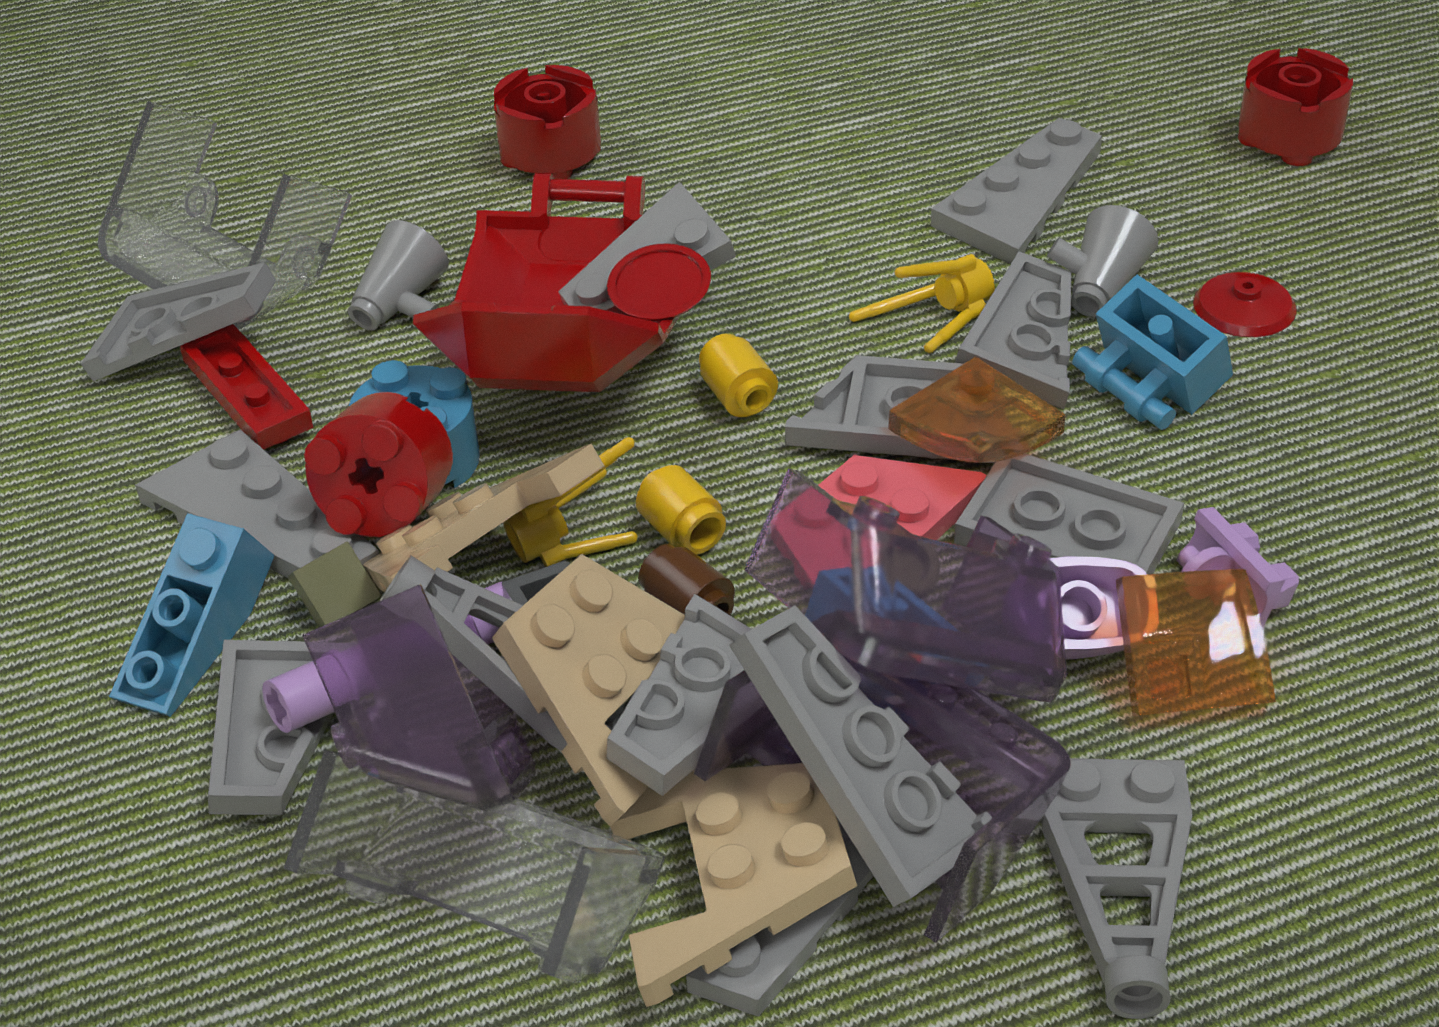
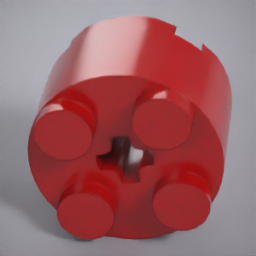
M1298 48L1297 56L1280 57L1281 49L1263 52L1254 57L1247 66L1238 122V140L1245 146L1256 147L1267 153L1281 156L1283 162L1288 165H1309L1313 161V156L1333 150L1343 139L1353 89V78H1348L1349 68L1337 57L1314 49Z
M545 65V74L529 76L528 68H524L505 76L495 86L494 112L500 162L502 165L529 173H552L554 179H568L572 176L573 169L588 163L600 152L601 134L598 97L596 89L593 88V80L587 73L564 65Z
M380 392L360 398L326 424L316 434L314 439L310 441L304 453L307 484L314 501L325 514L326 521L333 530L343 535L354 533L368 537L386 536L411 524L436 499L443 489L447 477L450 475L453 464V452L447 431L438 417L426 408L422 411L414 404L406 401L409 397L398 393Z

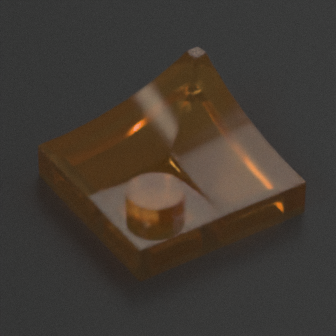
M974 357L890 409L888 429L922 449L949 459L978 463L996 462L1033 451L1064 433L1066 414L984 361Z
M1245 569L1123 576L1116 579L1132 717L1276 702L1264 632L1252 587Z

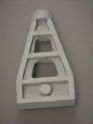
M410 555L391 581L379 603L400 617L419 623L549 744L562 751L567 742L548 711L540 714L537 713L504 657H500L464 624L469 614L500 628L523 605L438 567L433 570ZM632 696L605 722V725L611 731Z
M1040 758L1038 783L1042 832L1104 982L1107 1006L1113 1013L1124 1018L1144 1019L1158 1015L1170 1003V990L1165 963L1192 821V808L1185 761ZM1085 833H1148L1153 840L1149 862L1146 866L1099 865L1093 858L1085 839ZM1100 896L1150 897V925H1109Z

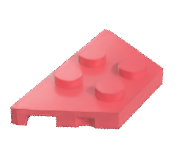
M853 455L776 520V540L787 557L799 565V575L808 589H817L818 591L824 572L869 566L870 554L876 544L897 533L908 532L922 538L930 547L957 522L987 475L977 471Z

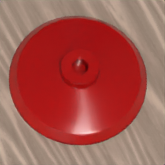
M653 244L634 250L618 261L609 274L607 291L613 304L632 317L648 321L672 319L690 311L705 296L711 283V271L707 261L691 248L678 244Z
M1231 272L1218 275L1203 284L1196 291L1193 298V307L1198 317L1220 332L1239 337H1264L1279 333L1292 324L1297 314L1295 301L1285 287L1269 277L1255 273Z

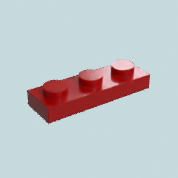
M234 324L180 345L183 361L240 429L263 450L314 428L310 409Z

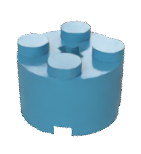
M389 360L376 365L371 372L372 378L355 391L349 406L370 394L392 392L409 397L406 401L414 404L422 411L427 408L443 424L452 446L453 464L445 484L453 480L454 488L466 482L477 468L480 452L472 395L464 372L452 367L407 366L405 363L397 360Z

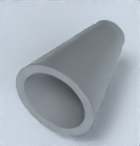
M1105 205L1096 208L1089 214L1081 250L1058 237L1050 248L1047 257L1075 274L1071 304L1074 309L1085 316L1095 317V313L1134 277L1155 252L1158 246V235L1151 222L1137 211L1119 205Z
M403 220L389 222L380 237L351 300L352 304L348 308L350 318L366 330H375L378 325L386 322L398 311L413 318L415 314L437 309L438 306L418 296V294L448 270V257L439 242L427 231L413 223Z

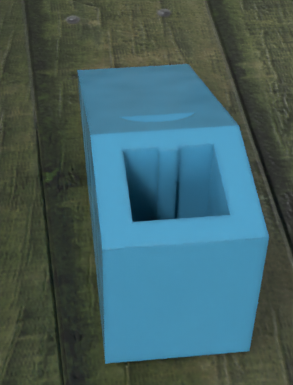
M187 513L109 697L171 717L222 652L223 641L231 640L250 616L275 555L244 528Z

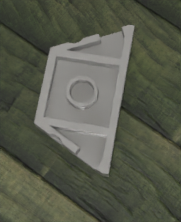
M856 355L841 369V374L837 379L827 382L814 394V407L802 418L792 415L785 425V445L985 463H995L1005 447L1022 452L1023 440L1019 434L1011 435L1003 423L1004 410L996 397L986 391V382L975 365Z

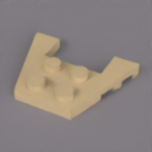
M591 443L489 488L487 483H484L462 496L460 492H456L428 508L426 512L430 518L414 527L408 524L380 539L376 544L381 553L362 565L375 586L384 592L410 555L433 570L438 567L448 572L453 568L448 560L450 557L528 505L561 496L603 468L604 464Z
M581 554L508 618L493 635L492 639L526 692L537 713L540 714L548 711L567 742V745L561 752L575 774L584 770L600 796V799L594 806L602 819L611 827L648 789V786L607 759V738L611 730L605 725V722L635 693L642 680L649 679L660 661L661 648L670 633L676 634L684 621L685 615Z
M803 763L693 770L663 796L648 787L635 803L611 826L617 843L687 822L706 905L704 913L629 935L637 984L646 1007L656 1005L674 995L670 984L698 967L702 966L705 972L709 974L732 960L730 951L732 947L766 927L774 936L857 887L837 817Z

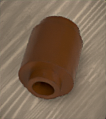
M671 544L661 545L646 557L640 567L638 581L640 586L644 588V591L685 615L687 605L693 595L696 594L731 616L735 596L733 583L688 548L675 547Z

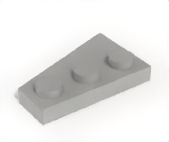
M679 181L558 292L564 305L590 306L630 316L613 304L607 291L609 274L624 256L634 250L653 244H678L698 252L707 261L711 271L736 257L732 242Z
M260 640L223 641L208 791L209 814H283L334 713L291 732L284 733L276 726L268 713L263 698V683L266 680L321 658L324 652L337 649L342 652L358 643Z

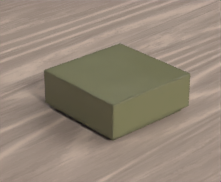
M348 541L297 569L288 576V579L322 633L382 597Z

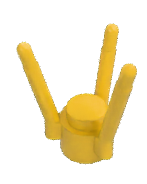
M968 254L956 260L898 267L895 270L897 278L941 275L934 284L854 310L849 313V319L852 322H856L936 296L939 303L945 309L962 312L924 345L925 352L930 354L946 343L972 319L979 317L986 305L985 301L990 299L995 290L994 278L987 264L981 259L976 258L973 254Z
M626 437L612 448L600 454L599 457L604 467L561 496L530 504L503 522L509 541L524 563L540 556L544 566L548 567L567 558L614 549L615 547L633 544L637 541V534L630 531L565 545L560 543V539L567 536L569 531L559 508L602 480L607 474L605 468L634 447L635 441L633 438Z

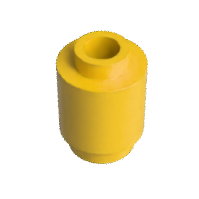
M726 333L713 337L703 346L699 355L701 377L731 415L749 417L768 407L777 393L778 379L746 339Z
M678 465L664 466L649 473L642 481L636 497L637 511L671 545L686 547L695 554H701L710 550L718 543L726 528V519L722 514V507L685 469Z

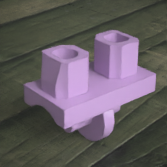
M1214 507L1198 509L1194 518L1196 524L1194 535L1190 542L1180 551L1176 560L1183 567L1178 581L1180 589L1192 600H1203L1211 597L1245 634L1261 632L1271 610L1289 605L1299 584V576L1285 562L1270 565L1258 553L1260 550L1258 535L1245 522L1229 524Z

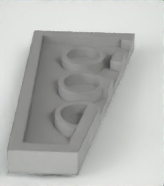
M1059 117L931 208V227L1011 264L1019 251L1025 253L1030 241L1036 242L1044 231L1045 221L1051 212L1057 213L1064 204L1067 190L1070 187L1077 186L1098 157L1101 149L1102 135L1081 127L1077 122L1064 120Z
M242 430L218 439L204 449L135 484L140 503L155 511L161 506L171 510L176 514L177 521L183 524L187 513L244 528L275 555L269 569L287 578L292 572L346 541L349 542L362 564L379 554L378 549L362 535L354 533L343 535L333 530L327 523L325 514L314 501L310 490Z

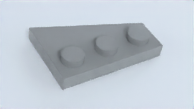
M1019 251L959 347L955 363L973 364L984 379L994 381L1064 410L1070 393V378H1067V364L1070 358L1068 323L1071 317V271Z
M263 262L127 296L85 356L81 365L91 380L96 381L233 323L247 321L262 310L264 306L263 301L275 284L276 279L267 264Z
M694 594L685 609V618L676 634L670 633L661 648L660 661L648 680L641 681L607 738V759L663 796L768 708L729 646V644L751 630V628Z

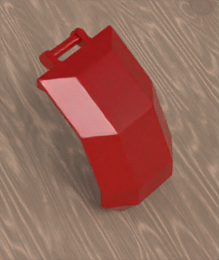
M535 173L532 185L531 212L477 210L475 234L454 301L448 306L413 315V325L479 388L601 392L661 346L680 317L648 321L590 306L564 305L558 292L643 215L645 203L644 176L627 175L626 181L554 179L552 173ZM553 201L624 203L623 218L551 216Z

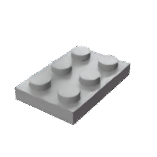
M1005 447L955 523L954 543L1027 567L1035 562L1066 556L1123 560L1136 564L1151 578L1182 522L1184 503Z

